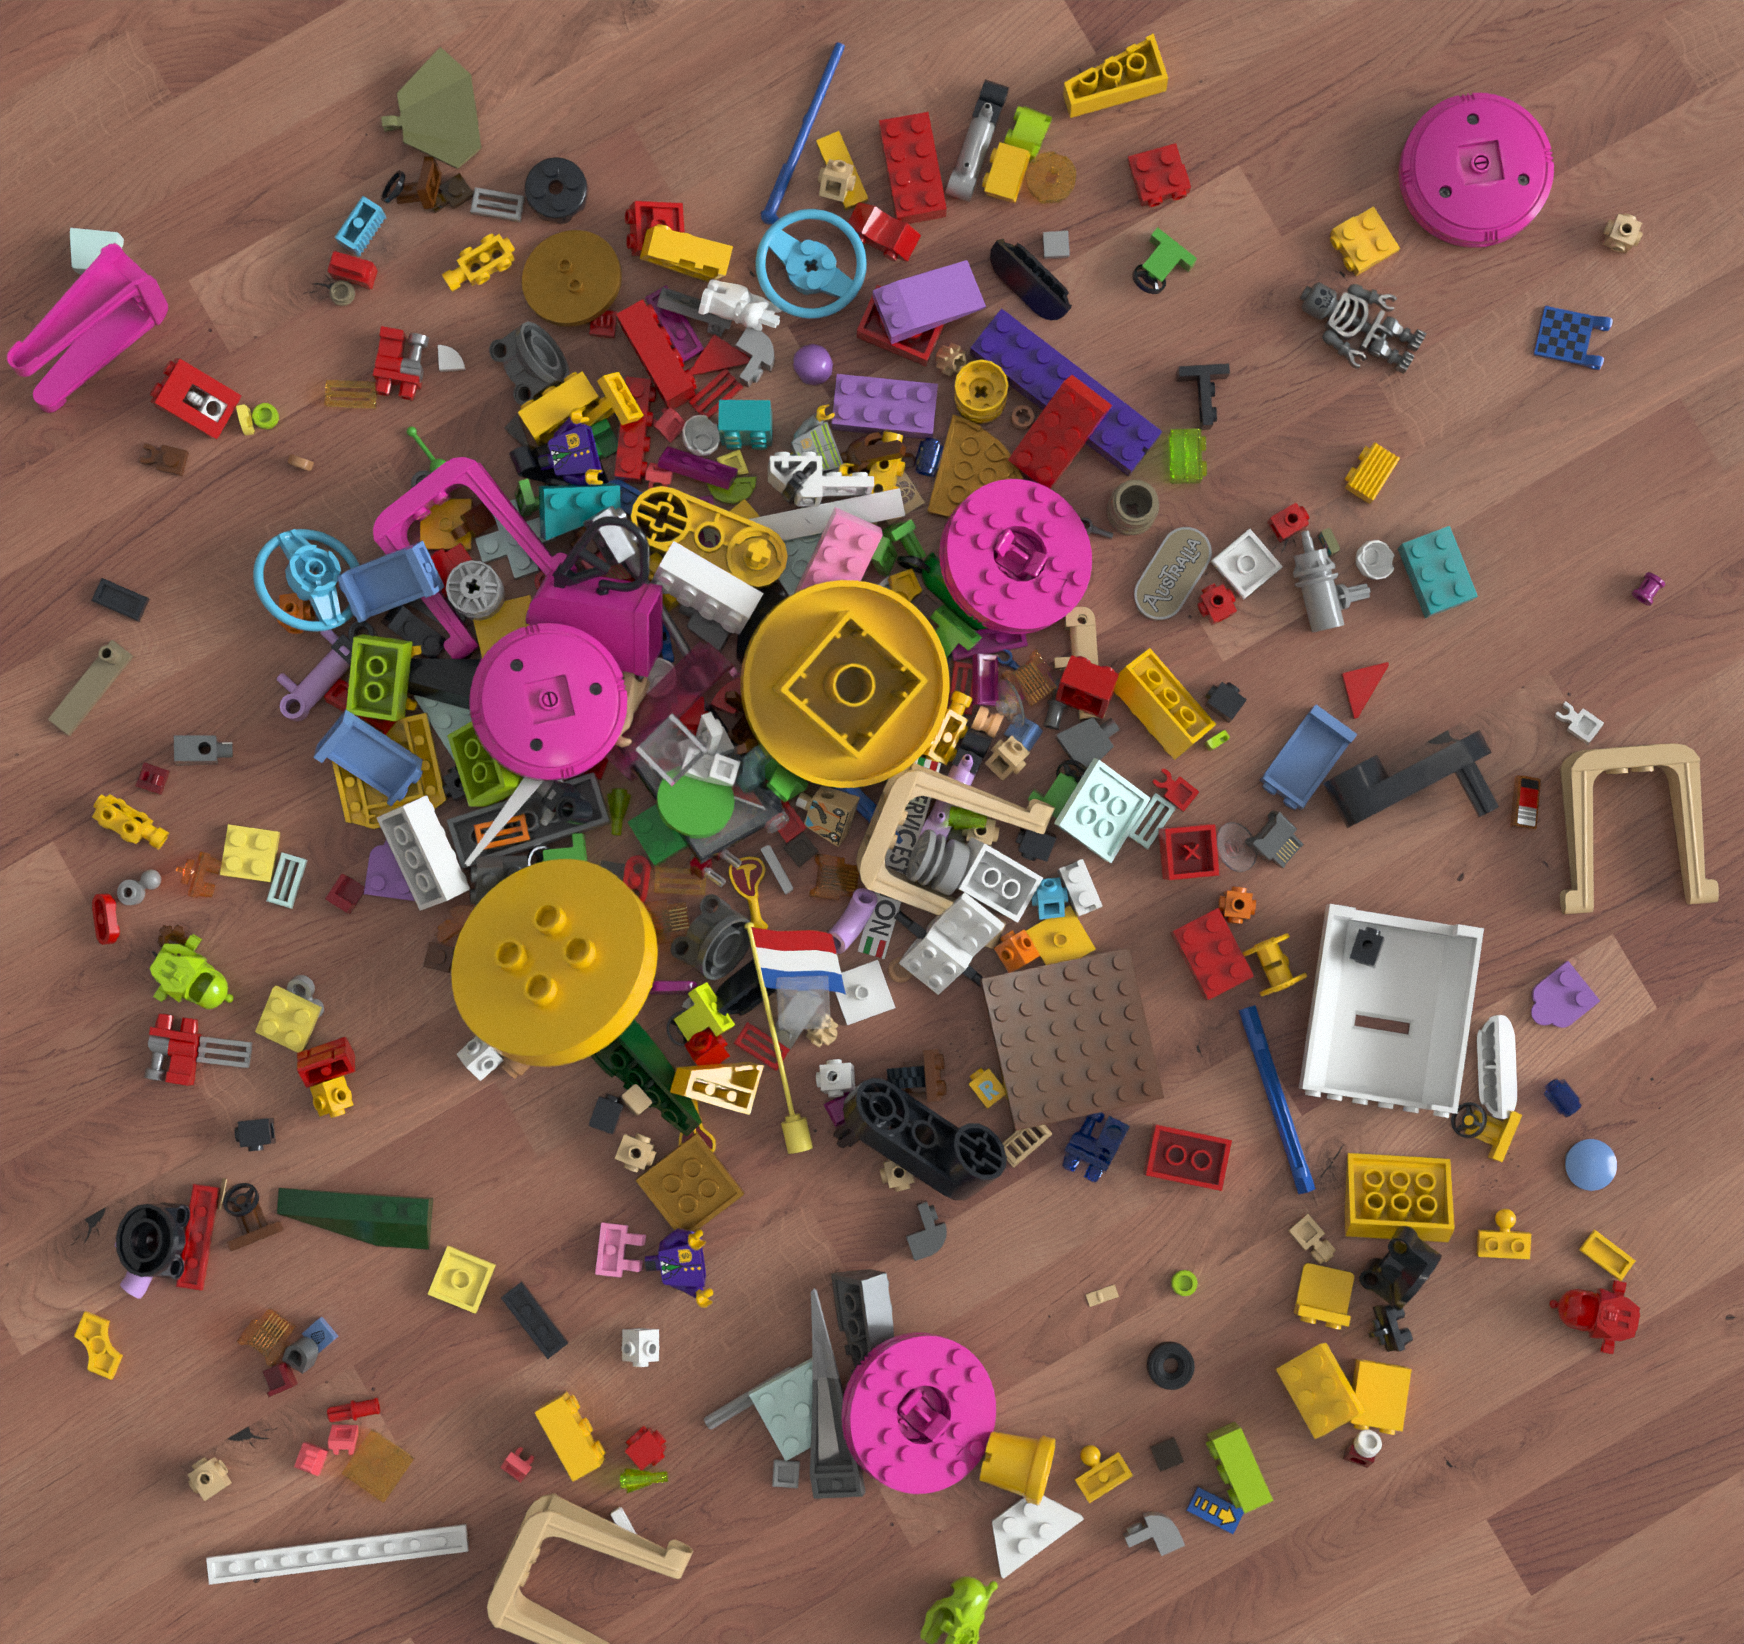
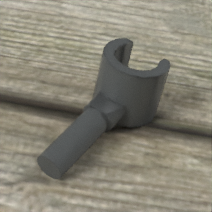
M1084 517L1081 519L1082 522L1090 524V527L1086 529L1088 535L1093 533L1112 539L1114 533L1093 526L1089 518Z

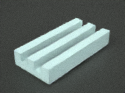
M1155 793L1128 837L1148 849L1159 834L1158 828L1164 827L1177 807ZM1159 801L1160 805L1140 834L1136 835L1135 831L1155 802ZM1166 806L1169 810L1146 842L1143 840V837Z
M282 852L266 901L292 909L308 860ZM286 860H291L279 899H275ZM296 862H298L299 866L294 878L288 901L285 902L284 900L293 875V871Z

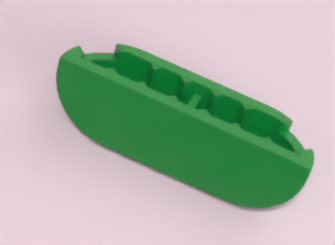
M931 552L924 560L925 564L931 568L930 573L928 574L922 569L921 574L925 587L972 629H987V627L982 625V622L978 623L977 619L973 620V616H968L955 602L944 582L940 559Z

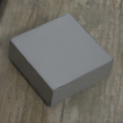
M1068 231L1043 232L1044 259L1069 258Z
M774 1459L772 1487L798 1488L800 1461Z

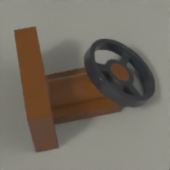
M424 156L418 182L404 183L405 173L400 170L397 171L390 178L381 195V200L385 203H389L397 197L396 201L398 204L421 202L424 209L434 208L442 177L436 159L431 156Z
M237 1184L225 1194L223 1206L230 1215L236 1217L243 1235L227 1242L230 1252L283 1231L280 1221L270 1225L267 1224L259 1204V1193L252 1184ZM241 1188H250L246 1193L238 1194L235 1198L230 1197ZM228 1202L236 1205L232 1207L233 1211L228 1209Z

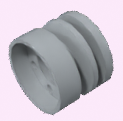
M470 560L460 563L451 571L447 578L446 591L448 599L461 615L470 620L481 621L489 619L498 613L504 604L505 589L503 582L492 567L482 561ZM477 583L480 589L479 591L474 590L472 594V592L469 590V587H474Z
M930 829L925 830L912 850L907 867L908 880L913 882L918 880L921 885H927L931 880V888L945 895H951L965 873L970 855V847L954 839L949 840L945 845L944 835H936L935 831Z

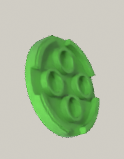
M682 766L669 772L662 780L656 798L658 813L666 826L671 830L673 829L680 834L694 839L707 838L720 832L730 820L734 810V794L731 786L713 784L680 774Z

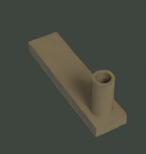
M111 640L107 646L99 649L97 659L48 719L69 736H71L134 657L114 640Z

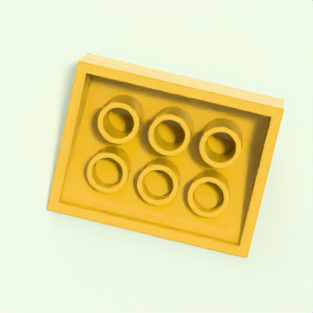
M1347 1154L1345 1236L1391 1239L1397 1228L1409 1226L1415 1230L1417 1236L1423 1241L1449 1242L1454 1231L1450 1159Z

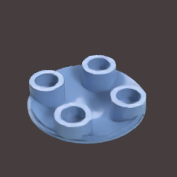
M1586 1139L1576 1143L1566 1153L1565 1168L1569 1179L1577 1187L1588 1191H1595L1606 1187L1613 1180L1617 1170V1161L1614 1152L1607 1144L1595 1139Z

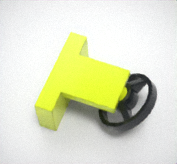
M706 982L688 993L695 1005L688 1010L676 1012L670 1017L667 1023V1034L674 1044L685 1047L684 1045L694 1034L702 1032L707 1027H710L715 1036H718L732 1028L735 1024L728 1013L724 1016L718 1012L717 1004L714 1003L717 1002V996ZM670 1024L677 1027L678 1033L683 1036V1043H679L672 1038L669 1031Z

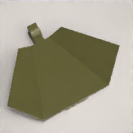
M439 47L397 92L401 116H382V127L385 132L403 129L404 144L458 169L481 149L472 76L446 51Z

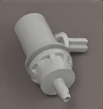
M1303 531L1301 535L1305 553L1293 556L1296 565L1293 576L1294 578H1299V582L1294 585L1297 588L1301 587L1311 632L1314 633L1343 626L1345 624L1341 610L1348 609L1351 602L1370 598V587L1368 588L1367 583L1348 588L1344 584L1335 586L1334 579L1338 577V573L1332 574L1331 569L1336 567L1335 563L1329 559L1327 549L1314 550L1309 531Z

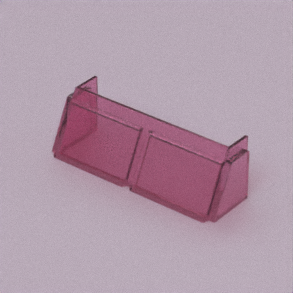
M699 641L640 702L637 711L633 715L630 728L622 734V737L631 739L632 743L623 748L614 744L605 757L631 782L634 779L637 780L638 777L630 768L725 672L733 679H736L740 673L709 642L704 645Z

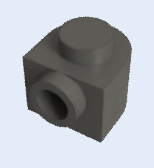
M301 1337L286 1349L282 1361L303 1374L314 1366L319 1353L318 1346L311 1338Z

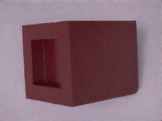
M342 873L325 900L344 912L351 914L363 896L365 886Z
M285 1362L262 1371L270 1389L267 1392L268 1397L298 1384L291 1366Z

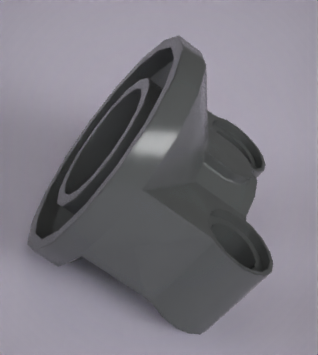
M525 322L503 339H496L490 344V357L496 362H503L507 375L516 385L513 396L520 405L533 399L536 401L543 396L542 393L546 389L563 384L564 379L569 375L568 363L555 340L535 323ZM505 346H506V349H507L506 355L504 354V348H505ZM529 389H530V391H531V397H530V399H529V397H528V391H529Z
M709 894L700 903L702 914L691 923L685 937L679 936L672 941L670 951L675 958L687 965H691L705 978L717 980L734 970L748 951L750 940L747 928L744 929V925L750 921L739 912L731 909L730 905L717 895ZM718 905L717 910L713 912L714 908ZM689 947L687 953L684 954L685 949Z

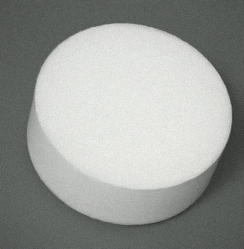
M1363 1430L1355 1438L1354 1447L1361 1456L1371 1458L1380 1451L1382 1441L1374 1431Z

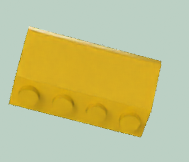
M1150 648L1118 673L1119 677L1114 690L1115 694L1124 701L1131 712L1138 717L1148 732L1158 740L1164 750L1174 760L1216 725Z

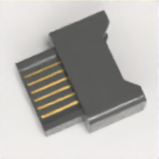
M1274 810L1268 814V822L1255 837H1249L1245 840V843L1262 860H1272L1280 868H1284L1300 847L1304 845L1294 835L1297 828L1279 811Z

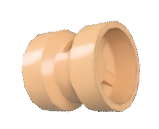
M980 706L971 728L976 731L982 730L986 732L987 736L994 739L1004 715L990 713L988 708Z

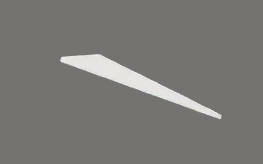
M524 777L465 862L467 866L475 860L543 781Z

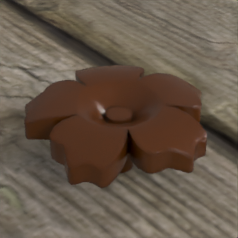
M163 925L159 930L161 935H159L157 943L160 947H163L165 943H177L185 946L188 938L183 937L185 934L183 926L176 925L172 929L170 925Z

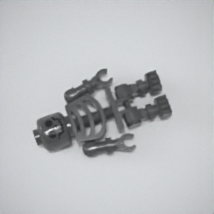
M1320 282L1315 283L1312 287L1306 286L1300 296V299L1303 301L1302 310L1318 320H1322L1325 317L1329 318L1325 324L1327 331L1323 333L1322 339L1326 344L1332 345L1337 349V353L1340 356L1343 354L1353 368H1360V364L1354 361L1356 356L1360 357L1362 361L1367 359L1366 355L1361 351L1371 341L1372 344L1368 349L1370 355L1376 358L1388 359L1387 362L1389 364L1395 363L1394 369L1402 374L1407 371L1415 355L1408 351H1404L1402 355L1398 354V350H1392L1387 346L1388 342L1385 339L1386 337L1392 338V336L1399 337V341L1402 343L1404 341L1408 342L1406 348L1416 352L1422 344L1426 333L1419 329L1411 333V329L1407 327L1404 329L1395 318L1390 316L1386 317L1382 325L1379 324L1385 314L1384 311L1390 312L1394 309L1387 306L1385 302L1387 299L1395 302L1397 298L1394 295L1377 294V290L1372 289L1369 291L1363 289V286L1352 284L1348 288V293H1343L1339 300H1337L1336 291ZM1375 303L1382 310H1380L1370 325V323L1366 322L1368 304L1372 305ZM1349 304H1351V313L1350 311L1348 312ZM1358 307L1361 310V318L1356 315ZM1341 320L1346 321L1343 326H1336ZM1349 325L1356 328L1352 332H1344ZM1361 330L1366 333L1358 348L1361 351L1349 347L1350 343L1342 341L1351 339ZM1376 331L1382 335L1379 337L1378 335L1374 334V332Z

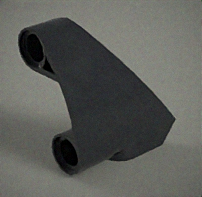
M548 443L539 447L531 445L521 446L509 453L518 476L545 483L546 479H557L565 482L562 477L556 476L554 468L544 471L540 468L538 457L550 453ZM600 461L603 474L597 475V480L608 483L609 480Z
M776 582L769 587L757 589L763 595L741 633L738 634L736 654L737 660L741 664L743 663L750 639L758 625L777 604L788 597Z

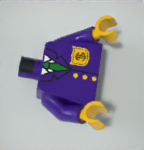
M585 407L572 409L570 417L554 433V437L548 441L550 453L538 457L540 468L542 471L554 468L556 476L562 477L566 483L572 485H602L603 481L597 480V475L603 473L592 427L582 424L589 422V417H582V411L585 410Z
M677 1228L660 1241L658 1255L645 1256L646 1271L661 1270L663 1284L670 1285L696 1299L697 1304L701 1308H705L713 1303L712 1300L708 1299L713 1295V1290L711 1288L703 1290L702 1288L705 1287L706 1281L703 1245L706 1244V1241L701 1239L703 1231L699 1229L693 1232Z

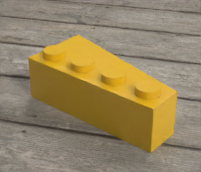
M1154 33L1147 36L1144 41L1137 45L1133 44L1127 47L1126 51L1119 55L1107 58L1099 66L1091 67L1064 82L1063 97L1070 118L1166 91L1168 75Z

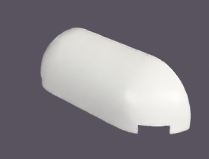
M1496 1015L1489 1018L1477 1035L1479 1098L1481 1104L1485 1105L1487 1110L1493 1114V1117L1506 1119L1509 1118L1510 1112L1514 1111L1517 1102L1515 1034L1509 1019L1503 1015Z

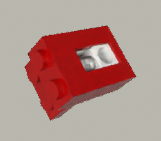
M175 358L174 361L170 360L163 370L165 377L161 384L157 382L150 393L153 397L150 402L162 412L173 415L211 439L217 440L242 395L180 358ZM193 386L205 393V397L195 393L194 390L189 391L190 387ZM183 399H188L193 403V405H197L198 409L196 410L188 404L184 403ZM210 401H214L217 405V411L214 415H209L206 411V405Z

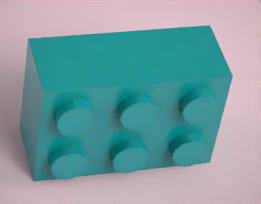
M719 400L718 431L722 446H726L730 450L742 449V446H752L754 450H766L767 446H772L773 415L771 401Z
M1450 526L1402 543L1397 548L1425 619L1473 601L1478 597Z

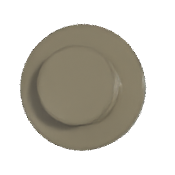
M341 280L331 286L329 295L336 305L346 306L354 300L355 290L349 282Z

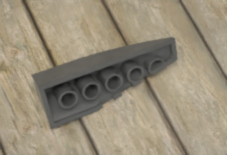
M866 1269L831 1274L840 1332L845 1331L848 1344L844 1345L846 1355H851L855 1369L858 1365L862 1364L861 1361H865L864 1357H868V1353L894 1337L893 1308L890 1303L889 1281L886 1272Z

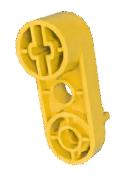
M663 486L650 488L642 493L633 505L631 521L637 526V522L648 526L649 533L652 535L651 539L647 537L649 551H657L666 555L673 541L755 589L769 587L779 579L786 568L788 557L786 545L779 534L768 527L686 493ZM658 498L667 499V502H659L657 506L647 502ZM672 501L680 506L685 517L674 513V507L671 505ZM639 510L647 511L656 517H659L661 512H665L668 514V522L681 526L684 530L664 523L662 528H657L655 526L656 519L640 513ZM706 528L714 529L719 534L720 542L712 548L704 547L698 539L700 531ZM665 534L675 537L672 541H656V537L664 538Z

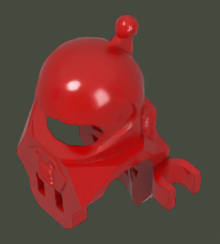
M1614 1280L1612 1292L1602 1288H1598L1597 1293L1581 1289L1568 1290L1562 1295L1559 1303L1556 1300L1549 1302L1551 1308L1555 1309L1558 1307L1559 1318L1566 1326L1589 1332V1338L1603 1339L1600 1350L1603 1353L1613 1355L1615 1341L1621 1342L1634 1338L1638 1330L1640 1307L1631 1299L1624 1297L1626 1282Z

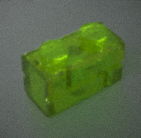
M1201 429L1170 430L1169 461L1171 484L1201 483L1202 476H1207V462L1202 461V451H1206V436H1201Z

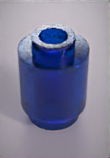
M927 437L925 441H920L914 463L916 473L928 477L935 476V472L939 470L944 446L940 445V440Z
M1553 1079L1545 1086L1544 1096L1559 1114H1563L1567 1118L1581 1108L1580 1098L1565 1079Z

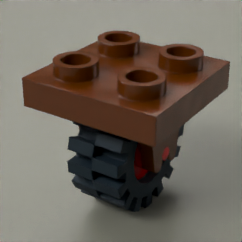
M939 1049L923 1050L924 1061L903 1062L904 1067L886 1069L888 1082L893 1083L900 1089L905 1088L906 1093L926 1092L927 1102L942 1101L943 1096L947 1095L946 1080H941V1070L945 1069L944 1055L939 1054Z

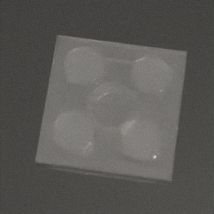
M828 976L776 978L778 1030L825 1029L831 1027Z

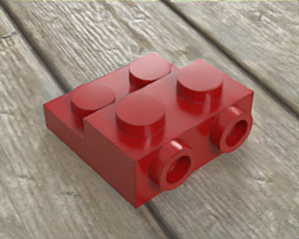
M1176 143L1128 156L1127 161L1141 207L1145 205L1155 207L1162 204L1163 200L1170 198L1173 201L1185 198L1190 192V181L1185 165L1182 164Z
M634 201L629 206V209H626L625 223L630 224V234H627L626 246L628 249H631L632 256L641 255L647 230L658 224L668 226L672 231L685 233L683 203Z

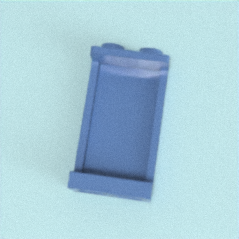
M423 540L350 568L337 576L339 587L345 594L350 604V610L359 623L371 616L425 596L427 598L435 595L445 587Z
M1314 705L1259 781L1263 783L1262 788L1272 795L1277 793L1283 797V803L1292 810H1296V808L1299 810L1304 809L1308 800L1357 734L1318 705Z
M347 710L342 713L317 744L313 757L321 763L326 758H329L386 795L389 806H392L397 800L401 801L408 791L407 787L411 783H417L423 773L421 770L423 760Z

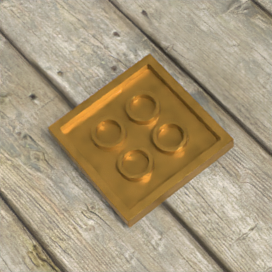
M698 1132L635 1180L674 1230L681 1228L696 1232L744 1195V1191Z

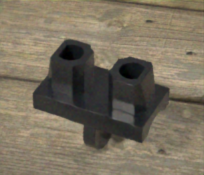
M1390 1304L1374 1306L1373 1311L1376 1319L1372 1320L1374 1329L1368 1332L1369 1338L1377 1337L1379 1345H1384L1386 1352L1405 1350V1345L1413 1341V1337L1408 1328L1399 1329L1397 1320L1405 1318L1404 1309L1396 1311Z

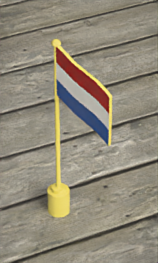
M748 922L744 925V929L747 928L790 1114L785 1117L786 1121L781 1123L788 1154L799 1153L812 1149L813 1145L806 1117H801L800 1113H794L766 988L786 991L826 990L845 995L846 992L832 934L815 930L775 931L755 928L753 923Z

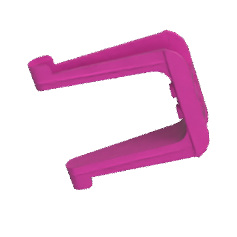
M116 243L109 244L100 250L99 256L23 342H16L7 353V361L14 372L21 377H28L72 344L33 390V399L40 409L46 413H53L66 403L67 400L65 398L152 327L160 325L168 312V303L157 281L145 273Z
M466 457L453 458L438 467L387 507L377 517L373 527L374 541L385 554L410 545L407 538L409 526L415 520L420 522L431 514L429 509L435 504L441 506L451 498L449 493L453 490L467 486L473 490L546 576L549 572L556 570L558 565L563 563L568 556L564 553H557L555 556H552L483 465ZM574 564L571 570L576 572L578 568ZM442 590L430 597H421L423 602L450 634L451 637L444 642V648L453 659H464L479 647V643L448 599L441 593Z

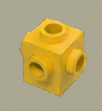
M344 1076L310 1087L313 1105L318 1111L319 1117L329 1114L330 1118L345 1114L344 1108L353 1106L352 1094L347 1087Z

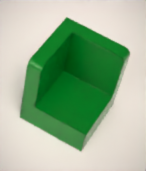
M606 418L592 425L599 460L601 461L617 452L618 440Z

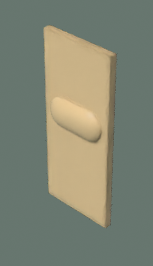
M225 1178L222 1179L217 1209L219 1210L222 1208L227 1183Z
M1114 1284L1086 1294V1297L1091 1307L1117 1298L1119 1295Z

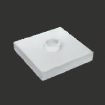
M1248 529L1211 560L1212 565L1242 600L1247 598L1283 567L1251 529Z
M878 960L841 973L846 995L839 992L835 993L847 1025L895 1008Z

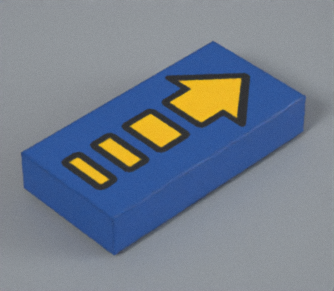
M1197 1486L1186 1508L1188 1512L1231 1534H1234L1244 1514L1240 1508L1236 1509L1232 1503Z

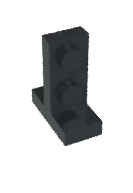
M1229 363L1179 366L1176 371L1177 382L1197 381L1200 430H1211L1213 422H1217V409L1212 407L1211 397H1215V383L1210 382V380L1227 379L1230 374Z
M402 605L390 609L381 620L383 625L405 641H412V646H421L422 654L429 659H436L444 648V642L447 640Z

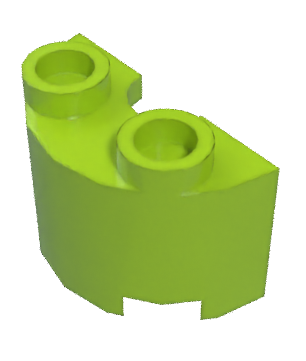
M1018 106L1013 118L1014 121H1017L1014 130H1008L1004 143L1028 150L1031 155L1029 162L1035 163L1052 117L1026 106Z

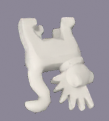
M713 279L709 281L707 289L705 288L702 294L698 313L703 315L707 313L715 314L727 320H734L736 324L742 323L745 327H752L755 330L761 331L762 324L776 328L779 325L780 316L774 314L782 310L765 298L750 293L748 288L742 285Z

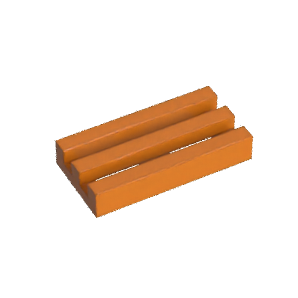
M525 815L514 816L506 823L510 824L520 821L521 826L500 830L495 837L521 831L523 836L490 842L483 850L530 840ZM494 821L474 825L477 844L485 835L481 834L480 830L490 828Z

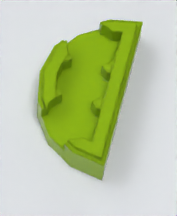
M757 477L736 478L729 490L707 483V486L715 499L724 504L734 505L751 496L756 487Z

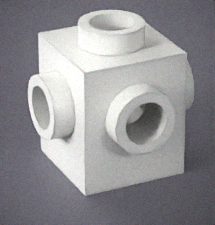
M477 1036L457 1053L465 1067L480 1081L503 1061L498 1052Z
M840 1059L827 1060L826 1065H820V1072H816L817 1087H821V1091L828 1094V1097H843L844 1092H851L855 1089L854 1065L851 1063H842Z
M623 1329L622 1361L633 1362V1367H647L648 1362L659 1361V1329Z

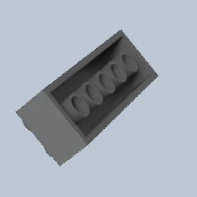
M593 772L565 781V783L572 784L581 793L579 799L587 800L592 806V816L586 824L577 825L562 822L555 814L546 826L542 825L540 820L547 807L541 802L543 797L537 791H534L512 816L525 815L530 840L483 850L477 857L512 856L535 847L571 837L572 834L584 833L611 824L596 774ZM508 800L447 819L462 869L469 870L471 867H475V860L469 866L465 864L478 845L474 825L494 821ZM519 821L505 824L501 830L521 826V823ZM489 828L480 830L481 834H485ZM523 832L494 837L490 842L523 836Z

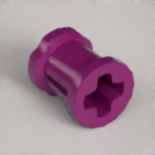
M1648 572L1644 575L1645 579L1638 589H1634L1632 595L1642 604L1651 606L1653 597L1666 584L1657 575Z

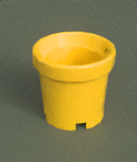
M992 1431L985 1451L986 1456L981 1468L980 1481L1025 1497L1026 1503L1039 1506L1051 1469L1056 1444L1055 1438L1043 1435L1039 1439Z

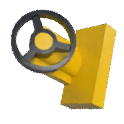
M1466 1102L1459 1105L1457 1114L1453 1113L1451 1117V1125L1455 1133L1463 1138H1477L1492 1145L1488 1158L1497 1162H1503L1522 1115L1511 1111L1509 1118L1504 1119L1502 1122L1486 1115L1484 1109L1476 1103ZM1471 1106L1477 1107L1480 1111L1474 1110L1472 1112ZM1466 1107V1114L1462 1118V1124L1456 1127L1457 1114ZM1465 1130L1464 1133L1468 1135L1461 1134L1460 1131Z

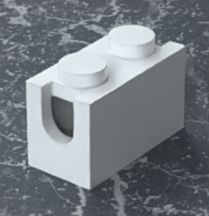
M1083 859L1057 870L1063 886L1067 888L1068 898L1077 917L1102 907Z

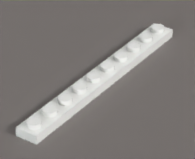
M460 1524L210 1556L206 1558L210 1585L468 1552L469 1543L467 1525Z

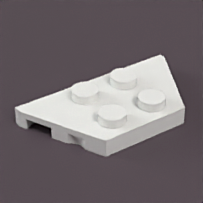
M1043 1495L1039 1506L1026 1503L1025 1497H1023L992 1520L1002 1578L1004 1579L1084 1520L1082 1515Z

